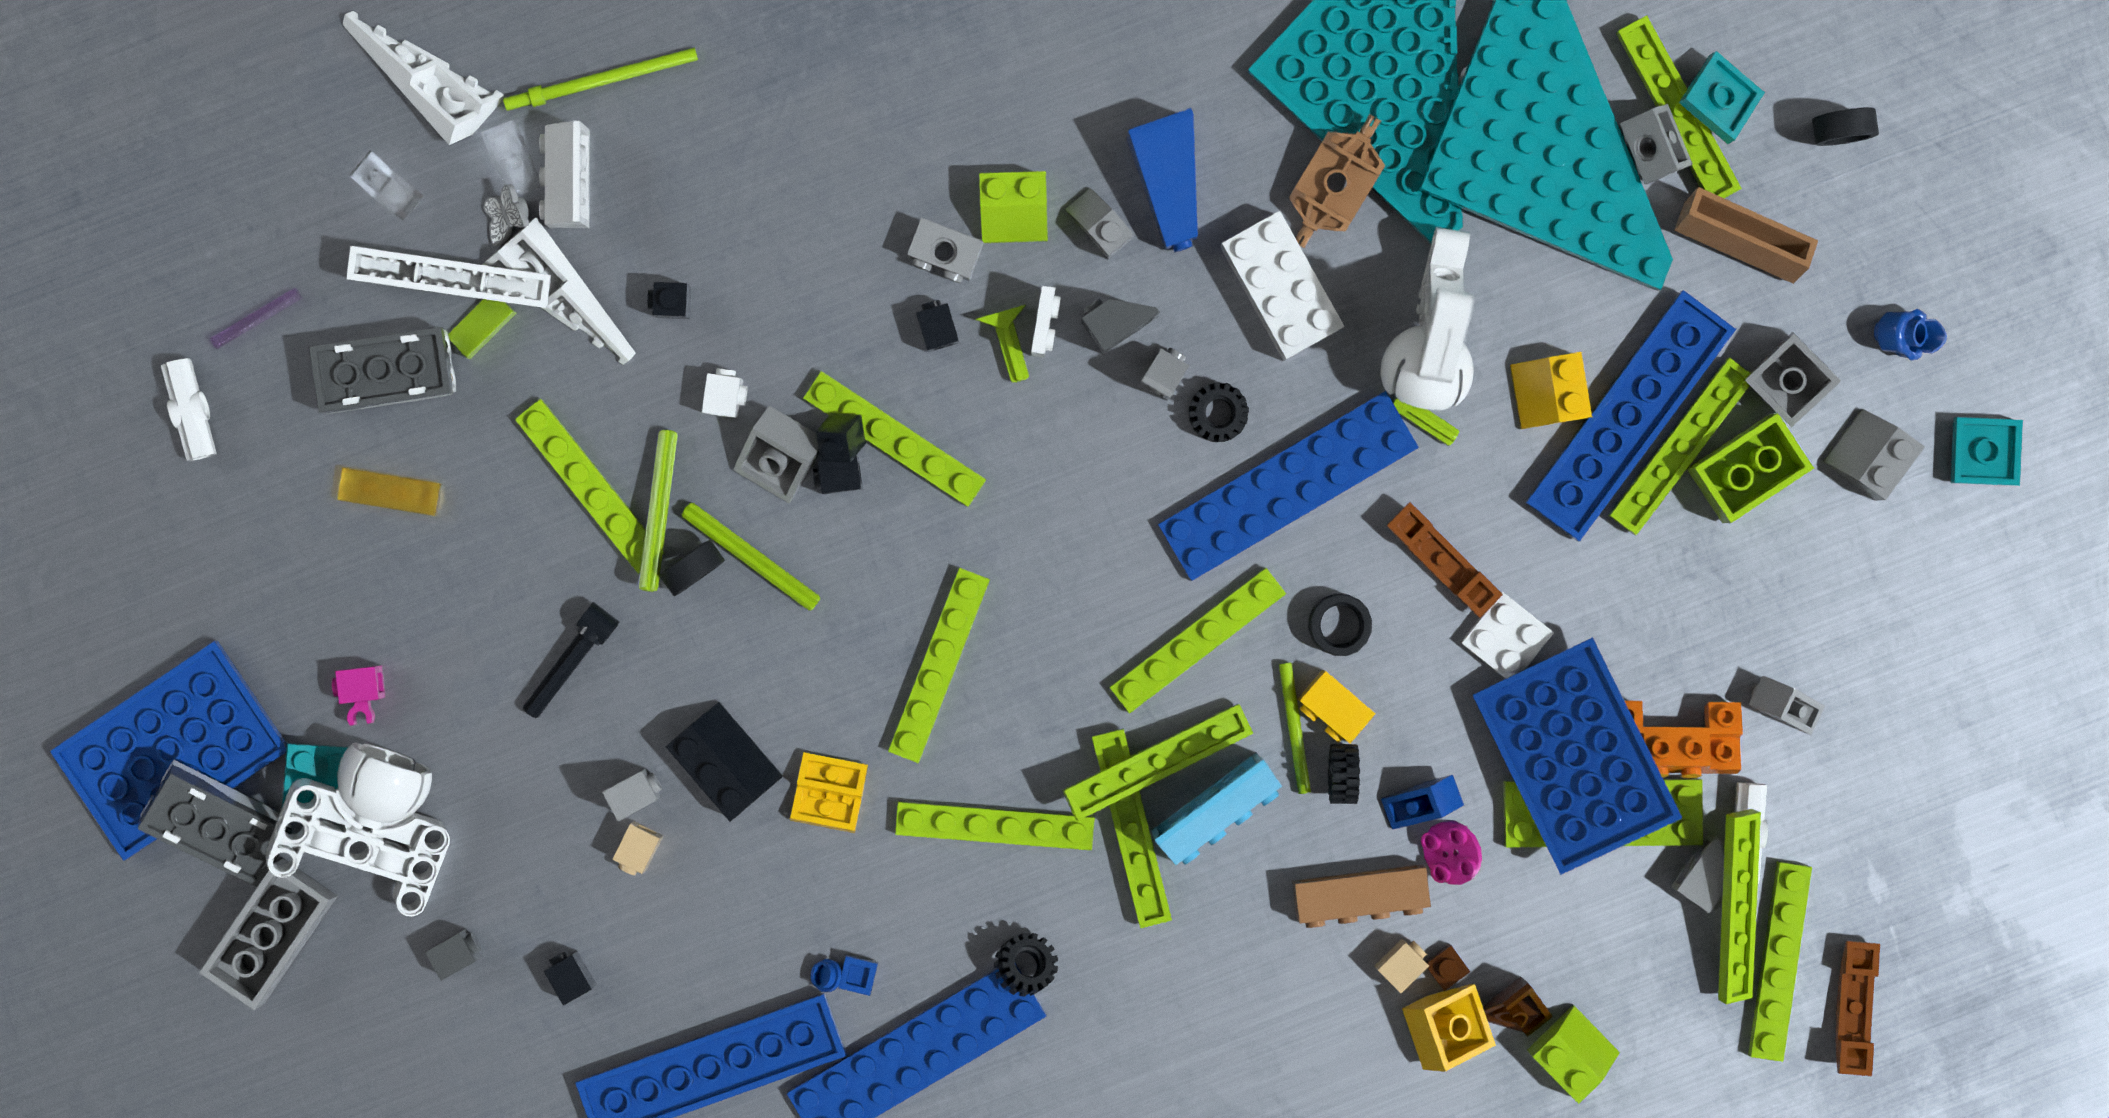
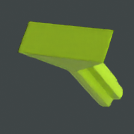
M1026 304L975 319L977 322L995 327L1012 383L1021 382L1029 378V372L1014 325L1015 319L1027 306Z
M1397 398L1393 402L1401 416L1445 445L1450 446L1457 438L1459 430L1430 410L1408 405Z

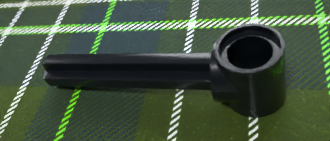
M593 602L576 623V630L579 633L524 703L523 710L533 718L540 717L594 644L598 646L603 645L620 621Z

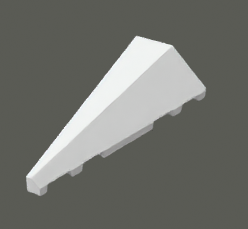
M354 11L345 14L342 25L449 145L474 134L503 101L504 95L496 90L494 93H491L478 86V79L472 76L465 79L449 70V63L407 40H404L402 43L386 35L385 28L379 25L373 28L358 20V13Z
M536 217L529 222L528 226L519 230L482 264L485 266L551 275L547 308L542 309L572 330L576 331L580 328L594 338L592 344L598 348L605 346L617 354L622 365L636 354Z

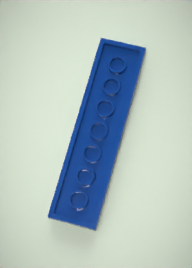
M1680 291L1593 409L1592 417L1585 420L1525 503L1577 542H1580L1736 331V328L1686 291Z
M1384 391L1158 525L1188 577L1193 581L1419 447L1389 395Z
M1015 962L1017 970L1022 974L1021 970ZM996 968L787 1091V1095L801 1118H876L1047 1017V1014L1035 994L1031 996L1028 994L1024 997L1019 996V992L1013 995L1009 992L1011 987L1003 988L1000 984L1004 980L1002 977L996 978L995 973L999 971V968Z
M824 992L577 1080L575 1084L587 1118H674L843 1058L847 1054Z

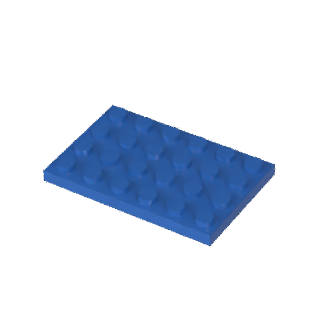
M1593 637L1473 694L1475 702L1560 875L1683 818Z
M214 641L52 749L50 753L122 860L125 861L157 840V838L137 828L143 809L151 796H155L161 785L162 778L173 760L233 789L286 754L287 743L219 641Z

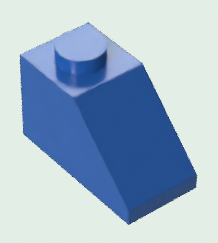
M1453 775L1429 780L1381 799L1392 830L1439 819L1464 806Z

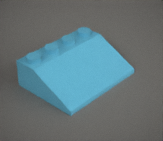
M1256 752L1153 828L1151 832L1154 840L1175 865L1181 861L1186 865L1200 854L1198 849L1205 843L1209 842L1210 845H1213L1227 834L1224 829L1233 822L1238 826L1253 815L1251 809L1260 802L1265 806L1279 796L1277 790L1282 785L1263 758Z

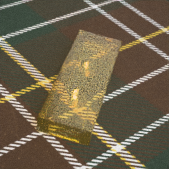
M342 468L337 500L437 516L442 483Z

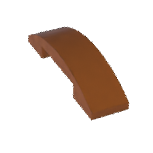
M1411 502L1386 525L1411 553L1479 618L1503 595L1433 527V524Z
M1845 942L1836 1005L1837 1073L1872 1076L1874 1043H1871L1874 979L1879 975L1880 944Z

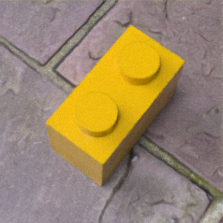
M1323 669L1298 697V700L1303 704L1299 710L1313 722L1320 718L1328 725L1324 731L1338 743L1344 739L1350 744L1376 714Z

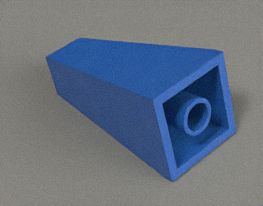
M1192 108L1129 129L1126 137L1165 250L1173 248L1174 253L1193 247L1191 241L1196 240L1198 237L1194 114Z

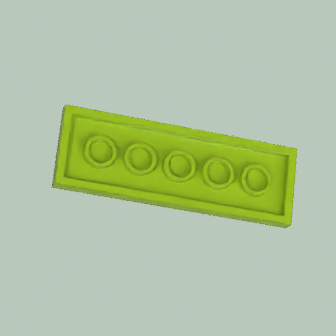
M1664 779L1683 818L1624 846L1703 845L1702 779ZM1503 781L1504 847H1547L1515 781Z

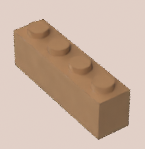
M1700 187L1683 203L1674 229L1676 232L1793 284L1810 268L1818 244V240Z
M1422 864L1292 881L1297 920L1300 924L1305 923L1306 928L1325 926V920L1338 919L1339 924L1353 923L1358 921V916L1371 915L1373 920L1386 919L1391 917L1390 912L1403 911L1404 915H1418L1423 913V908L1431 907L1427 870Z

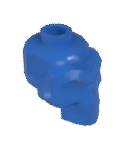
M1918 308L1910 312H1886L1874 328V338L1878 341L1881 350L1894 352L1899 357L1908 358L1910 361L1921 358L1923 352L1933 354L1943 347L1947 340V333L1942 324L1936 319H1927V315Z

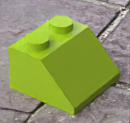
M1046 171L979 173L982 241L984 243L1048 242Z
M1574 1005L1527 1049L1530 1055L1578 1104L1604 1080L1620 1053Z

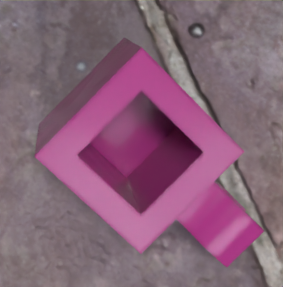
M382 665L335 671L336 677L332 678L334 697H338L339 704L354 702V706L347 714L348 724L350 726L357 725L356 715L359 711L366 715L367 724L374 723L375 714L371 707V700L386 698Z

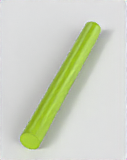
M1292 662L1279 664L1297 789L1298 794H1306L1311 792Z

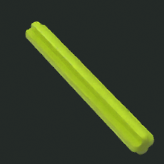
M661 430L658 433L639 579V589L646 592L657 591L659 585L678 437L677 432L672 430Z
M690 502L681 514L684 519L807 610H813L819 603L820 596L695 503Z

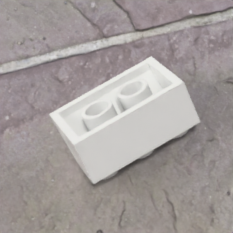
M581 121L545 125V134H540L539 138L540 153L545 154V167H540L539 170L540 186L545 187V200H540L539 203L540 220H545V225L549 228H589L590 130Z

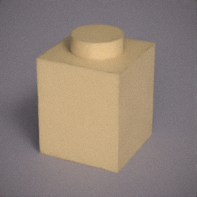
M633 821L630 823L612 860L618 862V868L628 874L636 875L637 872L643 874L647 870L664 835Z
M1403 938L1374 965L1400 993L1429 967L1423 960L1427 953L1414 940L1408 944Z

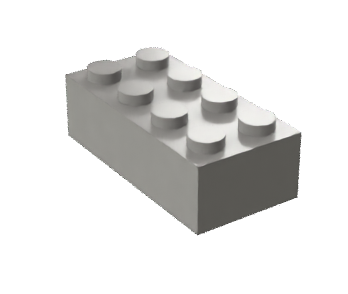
M285 859L275 862L277 865L288 863ZM298 868L295 873L284 878L273 875L269 870L199 973L251 1009L256 1010L265 1004L338 895Z

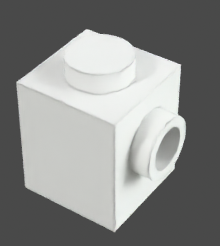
M717 368L716 374L707 373L702 413L738 419L739 406H745L748 386H743V379L735 377L736 371Z

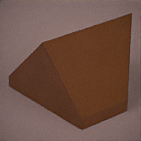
M1521 976L1483 1006L1489 1023L1523 1032L1527 1037L1553 1017L1534 989Z

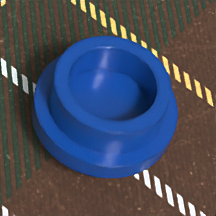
M824 959L816 963L810 974L812 984L819 991L827 993L834 991L839 986L842 976L839 964L831 959Z

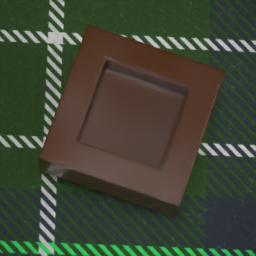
M1450 944L1426 961L1429 965L1427 969L1444 991L1471 972Z

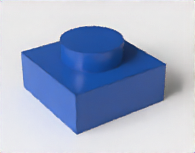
M846 955L838 988L870 996L878 962Z

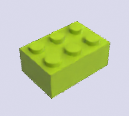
M1778 413L1769 414L1687 468L1722 523L1734 522L1814 469Z

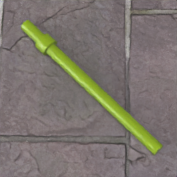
M694 47L544 88L541 85L530 87L528 92L506 97L503 100L507 111L528 105L537 107L547 104V100L697 61L698 56Z

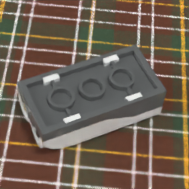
M443 327L309 346L319 413L332 414L448 396L456 392L455 372L451 363V345L448 333Z
M173 760L164 774L155 796H151L143 809L137 829L258 887L269 871L265 855L280 814L268 806ZM290 823L285 827V832L288 834H292V825ZM280 853L274 857L273 862L276 861Z

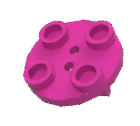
M1444 820L1432 826L1421 837L1424 858L1431 870V876L1436 882L1462 885L1474 879L1480 871L1482 863L1481 847L1467 825L1465 826L1457 821Z

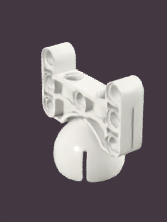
M1436 227L1418 298H1421L1420 305L1417 304L1416 314L1419 315V326L1411 327L1397 335L1386 348L1382 358L1380 375L1383 387L1389 394L1395 393L1399 401L1414 407L1445 410L1452 405L1457 406L1467 396L1472 385L1474 373L1472 357L1466 344L1463 342L1473 303V294L1464 292L1463 267L1470 240V233Z
M357 742L352 743L346 749L340 761L338 770L339 788L335 789L332 786L306 778L299 779L291 785L266 850L265 857L270 872L277 877L283 878L292 875L298 868L303 852L397 880L393 890V898L397 909L405 916L412 917L420 914L427 904L450 842L449 834L441 821L415 813L429 794L432 783V770L422 763H416L414 768V761L410 757L371 744L361 745ZM303 790H311L315 793L314 798L308 803H300L296 800L298 794ZM292 821H298L303 824L301 831L296 834H288L285 832V827ZM432 830L441 832V837L438 841L434 843L424 841L428 832ZM363 841L367 844L362 853L353 854L349 852V848L354 842ZM284 852L291 855L289 862L284 865H277L273 862L274 857L278 853ZM420 861L429 862V868L424 873L413 872V867L416 863ZM407 892L418 894L417 899L411 904L401 902V898Z

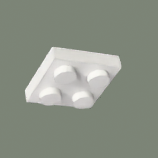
M1042 286L1031 356L1045 358V351H1052L1055 330L1049 329L1051 318H1058L1061 297L1055 296V288Z
M1501 592L1503 595L1478 619L1460 643L1507 679L1525 670L1554 632L1504 592Z

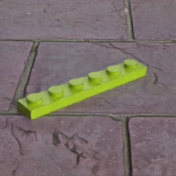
M1646 15L1617 31L1616 35L1655 106L1669 105L1693 164L1689 168L1700 188L1722 198H1726L1741 190L1742 188L1710 129L1679 103L1687 91V87L1648 16Z
M1727 358L1610 512L1608 515L1610 518L1633 535H1637L1748 389L1750 385L1745 379L1751 373L1731 358Z
M822 371L803 398L828 415L830 413L861 415L864 435L867 441L967 507L970 506L986 482L985 478Z
M539 399L515 419L516 422L635 571L640 574L646 528L544 400Z
M959 567L888 752L916 763L920 762L990 579Z
M1264 568L1111 685L1110 689L1130 714L1286 595V592L1269 570Z
M1235 704L1063 789L1062 792L1075 819L1079 821L1254 733L1240 704Z
M1124 728L1092 736L1100 771L1131 756ZM1137 791L1109 805L1141 929L1172 921L1140 791Z
M898 801L895 835L1092 851L1095 817L1087 816L1077 821L1074 815Z
M1755 809L1726 814L1718 1000L1726 1005L1753 998L1761 812Z
M1780 861L1776 863L1748 1055L1753 1058L1784 1061L1812 867L1808 865Z

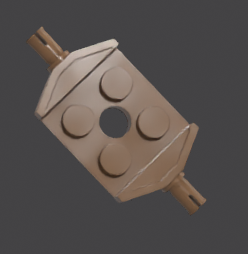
M1369 114L1360 132L1357 131L1356 134L1328 131L1290 194V201L1304 220L1302 222L1304 225L1295 237L1299 243L1304 236L1300 244L1301 247H1306L1314 231L1317 232L1318 229L1346 231L1384 169V162L1370 143L1372 140L1370 138L1381 120L1376 118L1372 126H1370L1374 119L1373 115ZM1339 172L1345 176L1347 184L1341 191H1332L1327 185V179L1331 174Z

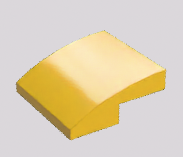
M803 752L790 821L855 833L868 765Z

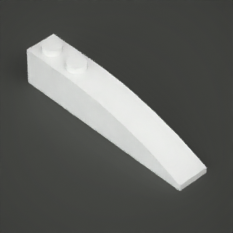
M351 246L346 279L547 308L551 275Z

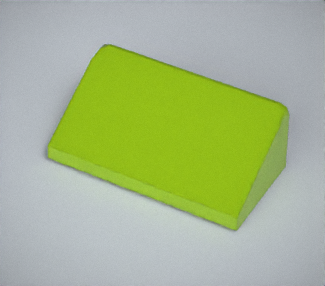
M483 299L448 334L449 339L466 358L471 359L517 312L507 302Z

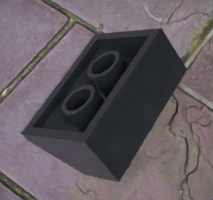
M720 701L665 746L729 822L783 777L782 773Z

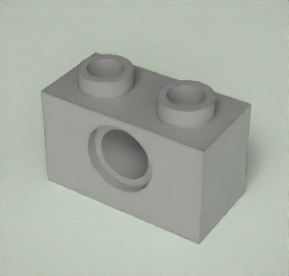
M1668 104L1653 108L1620 123L1623 130V139L1626 145L1630 147L1635 159V168L1638 175L1643 179L1644 184L1654 182L1693 165ZM1651 139L1656 144V152L1651 147Z
M921 218L907 256L913 259V266L928 272L931 271L932 267L944 271L942 277L961 284L962 279L970 281L984 242ZM941 244H948L954 249L953 257L948 261H940L935 256V251Z

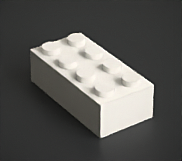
M1280 211L1220 245L1224 256L1283 361L1345 327Z

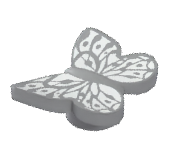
M512 184L504 185L500 196L489 197L485 201L484 211L492 218L489 232L493 246L505 244L511 236L512 227H526L529 225L528 205L522 197L517 196Z

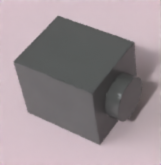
M464 929L425 951V954L442 981L480 959L479 951H481V945L473 933L468 934L467 930Z

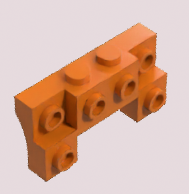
M1625 701L1662 777L1669 776V773H1681L1683 778H1699L1702 774H1738L1741 771L1740 737L1743 735L1741 702H1708L1704 706L1705 728L1643 727L1642 701Z

